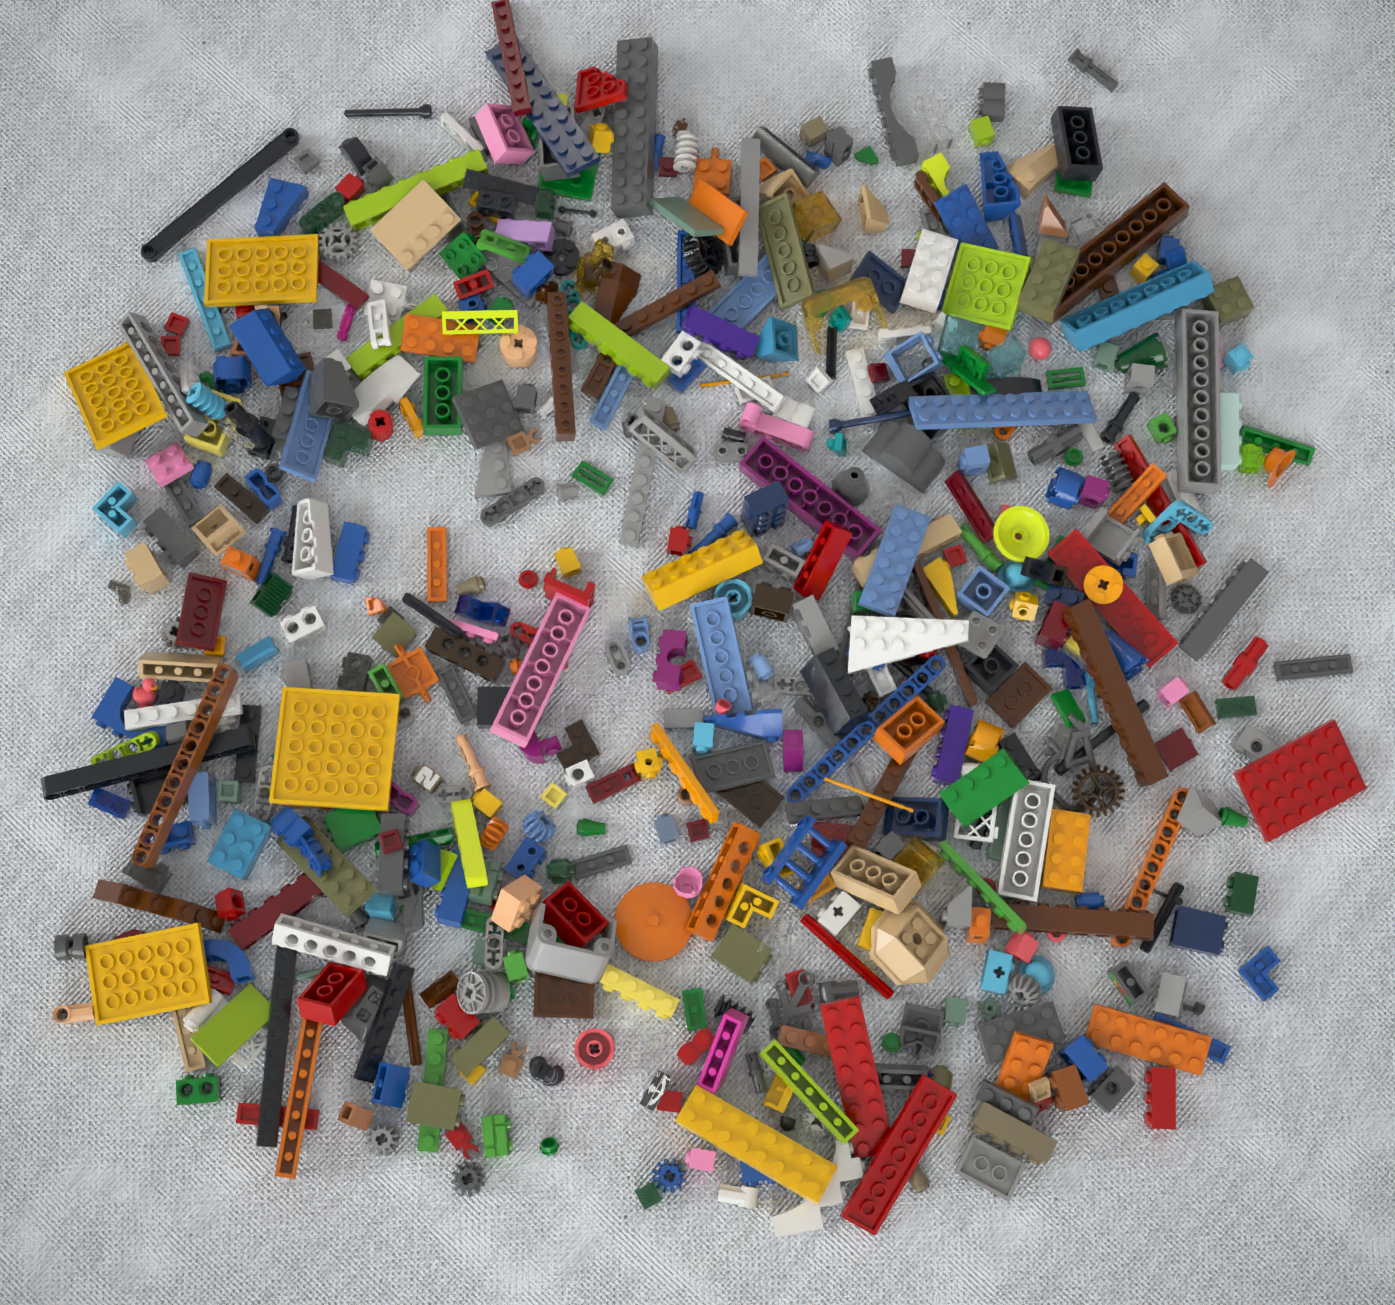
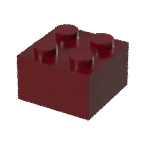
M1054 600L1046 612L1035 639V644L1054 652L1059 647L1062 648L1064 643L1066 644L1070 635L1067 632L1070 630V626L1065 622L1062 610L1070 606Z

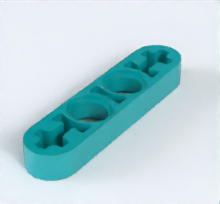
M565 280L561 284V292L566 291L567 306L571 302L579 305L581 302L577 284L573 280ZM567 286L573 288L572 297H569L568 290H566ZM567 307V313L569 316L573 312V310H569ZM569 328L572 346L577 350L586 348L588 342L585 341L583 336L580 334L582 344H578L577 334Z

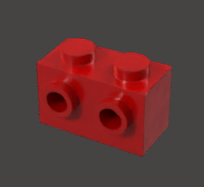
M454 992L433 1012L437 1022L441 1025L444 1024L449 1029V1035L460 1042L480 1023L474 1014H468L462 1010Z

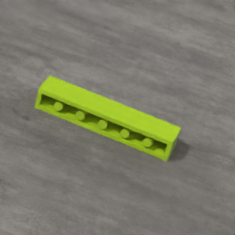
M433 294L408 312V314L442 319V311H448V309L436 294ZM405 315L389 326L392 340L391 346L382 345L378 349H373L370 340L345 358L351 366V371L360 382L399 354L401 356L403 354L400 350Z
M583 301L568 316V326L573 332L580 333L585 341L596 345L602 354H608L617 365L624 366L629 374L640 378L642 383L648 388L652 387L656 390L669 375L670 366Z
M776 1039L758 1054L841 1145H845L859 1131Z

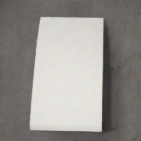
M396 355L371 373L354 389L359 401V407L351 416L365 427L372 412L385 410L392 400L398 403L420 373L402 356Z

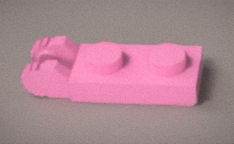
M449 620L465 632L464 636L475 639V636L483 638V642L492 645L493 642L499 643L501 636L496 632L458 620Z

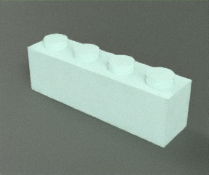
M1220 392L1221 470L1234 471L1242 461V454L1239 453V447L1242 443V436H1239V429L1242 426V418H1239L1242 401L1239 400L1238 393Z

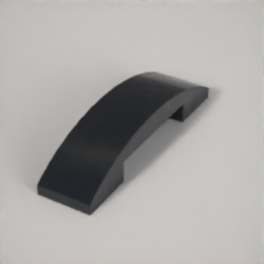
M1002 377L986 379L987 382L996 388V392L991 394L1007 395L1011 393L1017 395L1029 392H1042L1041 381L1035 378ZM969 385L970 394H979L976 389Z

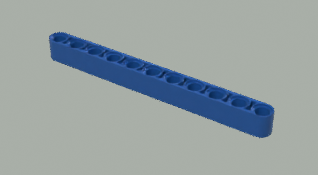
M941 656L931 657L869 714V720L857 725L789 788L786 794L787 802L804 801L824 782L825 777H830L870 740L880 725L936 679L945 668V660ZM934 661L940 663L941 669L934 670L931 667V663ZM917 675H925L927 682L920 683ZM910 687L913 690V695L906 696L903 693V688ZM896 700L899 703V708L892 709L889 706V701ZM882 713L885 716V721L878 722L875 719V714ZM868 726L871 729V734L864 735L861 732V727ZM854 739L857 742V746L855 748L848 747L847 740ZM840 752L843 755V759L835 761L832 754ZM820 765H826L829 769V772L827 774H821L818 771V767ZM812 778L815 785L810 788L806 787L804 780ZM792 791L799 792L800 799L797 801L792 800L790 793Z

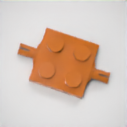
M712 148L711 158H697L693 192L699 180L702 179L727 197H730L732 160L719 159V149L716 148L715 150V148Z
M398 643L399 648L397 645L394 648L399 657L388 664L387 667L405 700L420 694L424 702L428 703V700L431 701L432 698L427 690L430 686L439 682V679L421 647L411 652H405L402 644Z

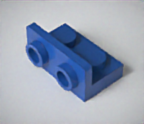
M185 821L173 824L160 855L169 854L172 849L177 848L179 850H187L191 848V845L196 844L192 822Z

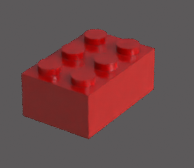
M567 881L542 902L546 904L543 921L555 928L557 936L566 945L584 949L599 937L609 925L608 920L570 881Z
M329 962L297 998L301 1018L336 1026L367 989L364 970Z

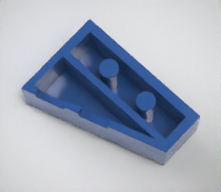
M270 178L255 224L258 237L280 236L294 213L298 212L302 202L309 197L306 186Z

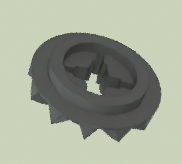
M1182 584L1172 592L1171 603L1178 612L1191 614L1200 607L1202 595L1192 585ZM1183 594L1185 596L1192 595L1189 599L1191 603L1188 601L1183 604L1181 603L1184 599Z

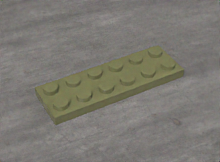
M785 192L759 205V225L780 308L783 310L816 296L790 194Z
M304 815L302 819L316 832L312 837L316 838L323 848V851L320 853L326 852L331 859V869L321 870V877H319L316 871L311 870L307 858L301 855L300 850L295 846L289 847L283 841L285 838L283 835L275 842L348 918L377 889Z

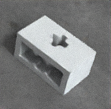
M844 890L840 894L836 892L829 900L832 903L829 908L823 907L817 914L819 917L817 922L833 937L840 932L861 907ZM833 908H834L835 910H837L838 908H840V909L842 910V911L840 912V914H841L842 916H839V915H838L837 917H835V916L833 915V914H834Z

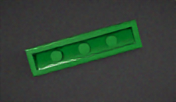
M1242 424L1239 436H1242L1241 445L1265 453H1270L1276 447L1287 452L1295 450L1293 461L1309 466L1316 449L1312 445Z

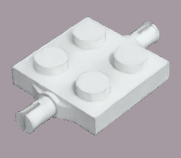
M371 279L370 287L367 291L370 298L365 302L363 315L368 317L367 303L385 299L389 321L396 322L402 318L406 309L413 310L418 304L407 302L408 286Z

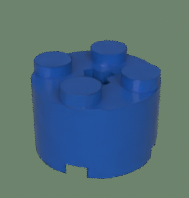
M243 355L216 357V361L213 363L214 389L217 391L218 388L222 389L225 394H241L245 392L244 389L246 388L250 390L252 388L251 363L247 361V357Z
M1058 467L1054 472L1057 476L1054 479L1051 478L1045 498H1048L1046 500L1047 503L1068 510L1073 505H1077L1080 498L1078 491L1083 486L1085 477L1079 473Z

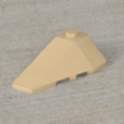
M1055 143L1021 157L1006 167L1009 174L1012 175L1015 185L1019 187L1020 195L1025 199L1059 168Z

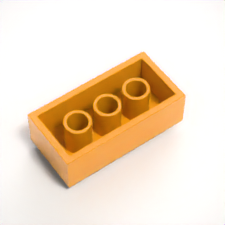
M1052 809L1039 889L1077 895L1082 892L1090 814Z

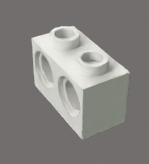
M682 330L661 360L670 366V372L681 378L683 374L689 372L692 361L698 359L701 355V342ZM687 345H691L693 347L691 350L688 351L683 349ZM675 360L682 361L680 365L673 364Z
M306 606L300 610V613L289 615L280 623L292 647L327 630L315 606ZM309 617H316L314 623H307V619ZM292 626H299L297 632H289Z

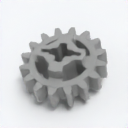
M336 222L335 227L329 224L330 229L323 228L324 234H319L321 239L318 241L319 246H321L319 250L323 253L325 259L330 256L331 262L337 259L338 263H340L343 258L347 262V257L353 258V251H358L356 246L359 245V241L356 239L358 238L357 234L353 232L352 227L347 229L346 223L342 227L339 225V222Z

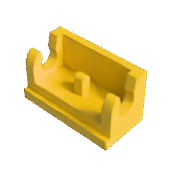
M777 1074L762 1104L783 1114L793 1092Z

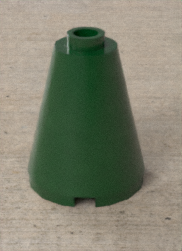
M1157 332L1153 333L1117 355V360L1114 361L1117 371L1121 370L1122 374L1127 373L1132 363L1154 365L1155 370L1168 368L1169 365L1164 363L1168 360L1162 341L1158 342V339H1156V337H1159V334Z

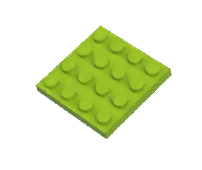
M961 242L941 312L951 318L1012 331L1018 312V299L1026 283L1032 258Z

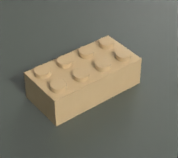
M855 845L851 846L830 872L835 887L900 915L921 888L917 871Z

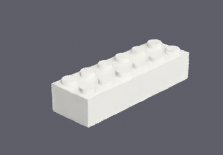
M1028 780L1030 782L1028 785L1011 796L996 893L999 897L1035 903L1038 898L1056 785Z

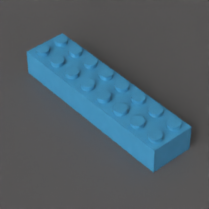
M1192 260L1060 319L1064 338L1079 352L1086 351L1098 343H1104L1107 339L1122 335L1127 330L1138 328L1145 322L1156 320L1165 313H1171L1181 306L1189 305L1192 301L1207 297L1208 294L1214 292L1211 275L1208 270Z

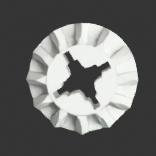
M807 1108L802 1115L804 1130L814 1137L827 1135L829 1131L823 1124L821 1125L822 1129L818 1124L810 1125L815 1120V1115Z

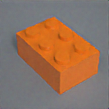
M916 695L877 728L873 739L898 764L902 765L941 731L945 721Z

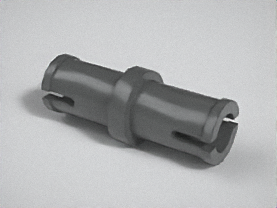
M757 1051L745 1054L750 1071L748 1074L752 1078L755 1093L760 1094L768 1091L763 1076L764 1069H761Z

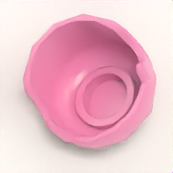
M691 866L681 868L679 874L674 877V891L679 896L687 899L696 897L703 888L702 873L697 868Z

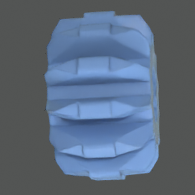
M535 809L523 820L524 824L522 827L526 830L525 834H528L536 843L540 842L543 844L551 839L556 832L554 820L550 819L549 814L546 815L544 811Z

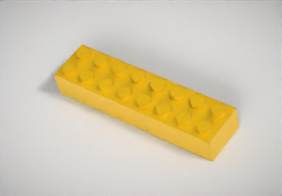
M695 1085L676 1118L677 1125L739 1161L744 1162L817 1206L838 1170L837 1165L698 1085Z

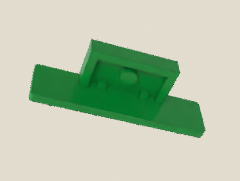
M968 345L960 346L957 357L949 351L940 352L943 357L941 360L943 365L951 369L955 375L961 377L966 384L976 389L979 394L987 395L996 392V388L985 380L991 363Z

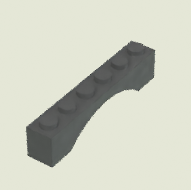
M889 57L871 61L867 73L869 80L872 79L873 82L872 93L878 100L876 101L877 111L881 112L882 128L886 129L885 139L887 145L890 144L891 161L895 162L896 167L917 163L919 153L915 138L899 125L891 109L890 90L896 77L893 59Z

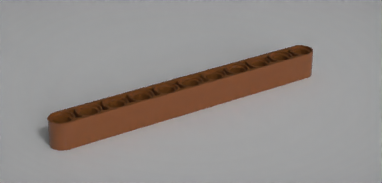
M220 664L216 667L132 853V861L138 866L151 868L156 864L238 681L239 675L237 670L227 664ZM229 671V675L224 678V674ZM221 689V693L216 696V692ZM213 707L212 712L208 714V710ZM204 725L205 728H204V730L200 733V728ZM196 743V748L192 751V746ZM188 762L187 768L183 769L184 764ZM180 780L179 786L175 788L176 782ZM171 798V804L167 806V801ZM163 817V822L159 825V820ZM155 835L154 842L150 843L152 836ZM146 854V860L142 862V857Z

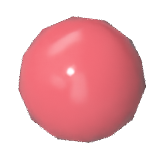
M1043 337L1033 339L1028 346V352L1035 360L1048 358L1052 351L1050 342Z

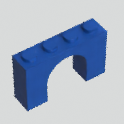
M115 677L92 715V718L96 720L95 724L103 729L109 727L113 730L112 734L121 739L123 736L132 739L148 731H155L160 736V744L154 749L169 746L170 743L166 739L165 728L168 725L152 727L142 731H127L125 729L124 710H126L132 699L135 687ZM149 738L143 741V744L150 743L153 739Z

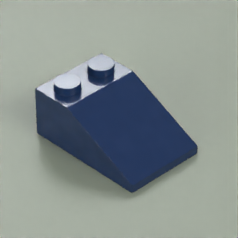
M893 796L891 801L914 810L912 813L889 804L885 811L883 835H888L893 831L900 834L902 838L937 842L946 841L949 808L942 798Z

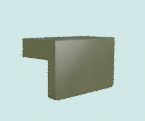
M994 442L988 445L991 463L987 469L990 484H996L1005 479H1017L1009 444Z

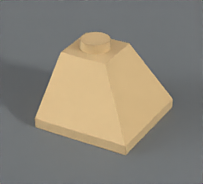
M791 168L767 179L759 188V197L763 203L785 192L789 193L794 213L810 197V194Z
M861 185L858 206L864 234L886 231L887 224H890L889 214L885 213L884 206L865 185Z

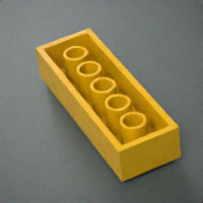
M743 529L733 532L728 537L720 538L708 546L700 547L691 554H685L678 560L668 562L656 570L648 571L645 575L641 576L648 596L657 609L661 611L762 564L763 561L757 544Z

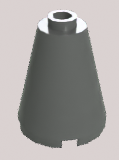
M851 467L835 477L831 490L850 505L856 507L866 500L869 494V484L860 468Z

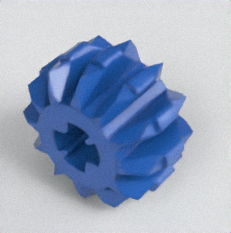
M664 1159L666 1166L663 1167L658 1162L657 1166L661 1171L653 1170V1173L659 1174V1177H654L652 1180L653 1182L661 1181L656 1186L657 1189L665 1185L663 1193H666L668 1187H670L673 1194L675 1193L674 1185L679 1190L682 1189L678 1181L686 1182V1179L680 1178V1175H685L686 1171H678L683 1166L682 1163L678 1164L676 1168L674 1167L675 1159H672L671 1166H668V1160ZM667 1170L675 1173V1178H672V1182L664 1179L663 1175L666 1174Z

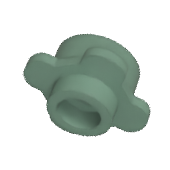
M989 997L986 1002L978 1004V1009L987 1021L991 1020L994 1015L1001 1014V1008L996 1005V1000L993 997Z

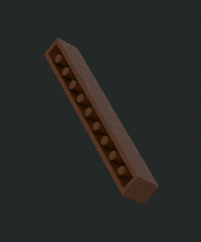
M1083 600L1063 609L1064 620L1070 626L1072 638L1077 642L1080 649V656L1087 664L1088 674L1095 682L1096 692L1103 700V707L1111 718V725L1119 736V743L1127 754V761L1135 772L1136 781L1143 787L1150 786L1168 777L1169 775L1091 600Z

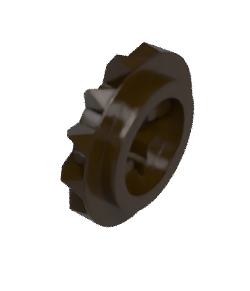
M870 690L861 698L868 710V714H871L878 704L879 694L876 691Z

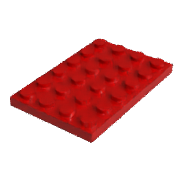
M1333 719L1233 772L1266 842L1272 841L1367 789L1341 731Z

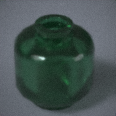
M568 858L552 859L546 865L547 879L551 880L555 885L565 884L567 881L571 882L572 876H576L575 864H571Z

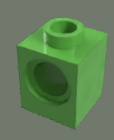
M1167 412L1150 419L1146 425L1156 445L1162 442L1163 444L1169 443L1177 433ZM1159 427H1163L1166 433H1162Z

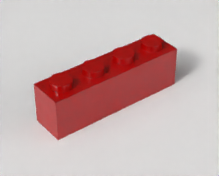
M825 520L793 589L804 597L813 595L815 600L820 601L853 533L843 525Z

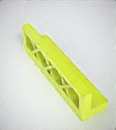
M519 310L442 311L443 334L518 333ZM495 318H502V319H501V321L499 322V321H497ZM506 318H514V329H506L501 323ZM446 319H455L460 325L455 330H447ZM468 319H474L478 323L474 330H468L463 324ZM486 319H493L497 323L492 330H488L482 324Z

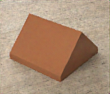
M1045 195L1038 218L1039 233L1067 237L1068 231L1065 221L1047 195Z

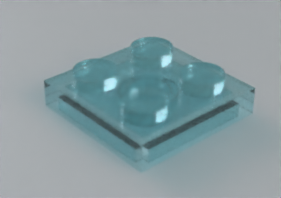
M946 314L938 350L957 357L960 346L966 344L975 351L981 324Z

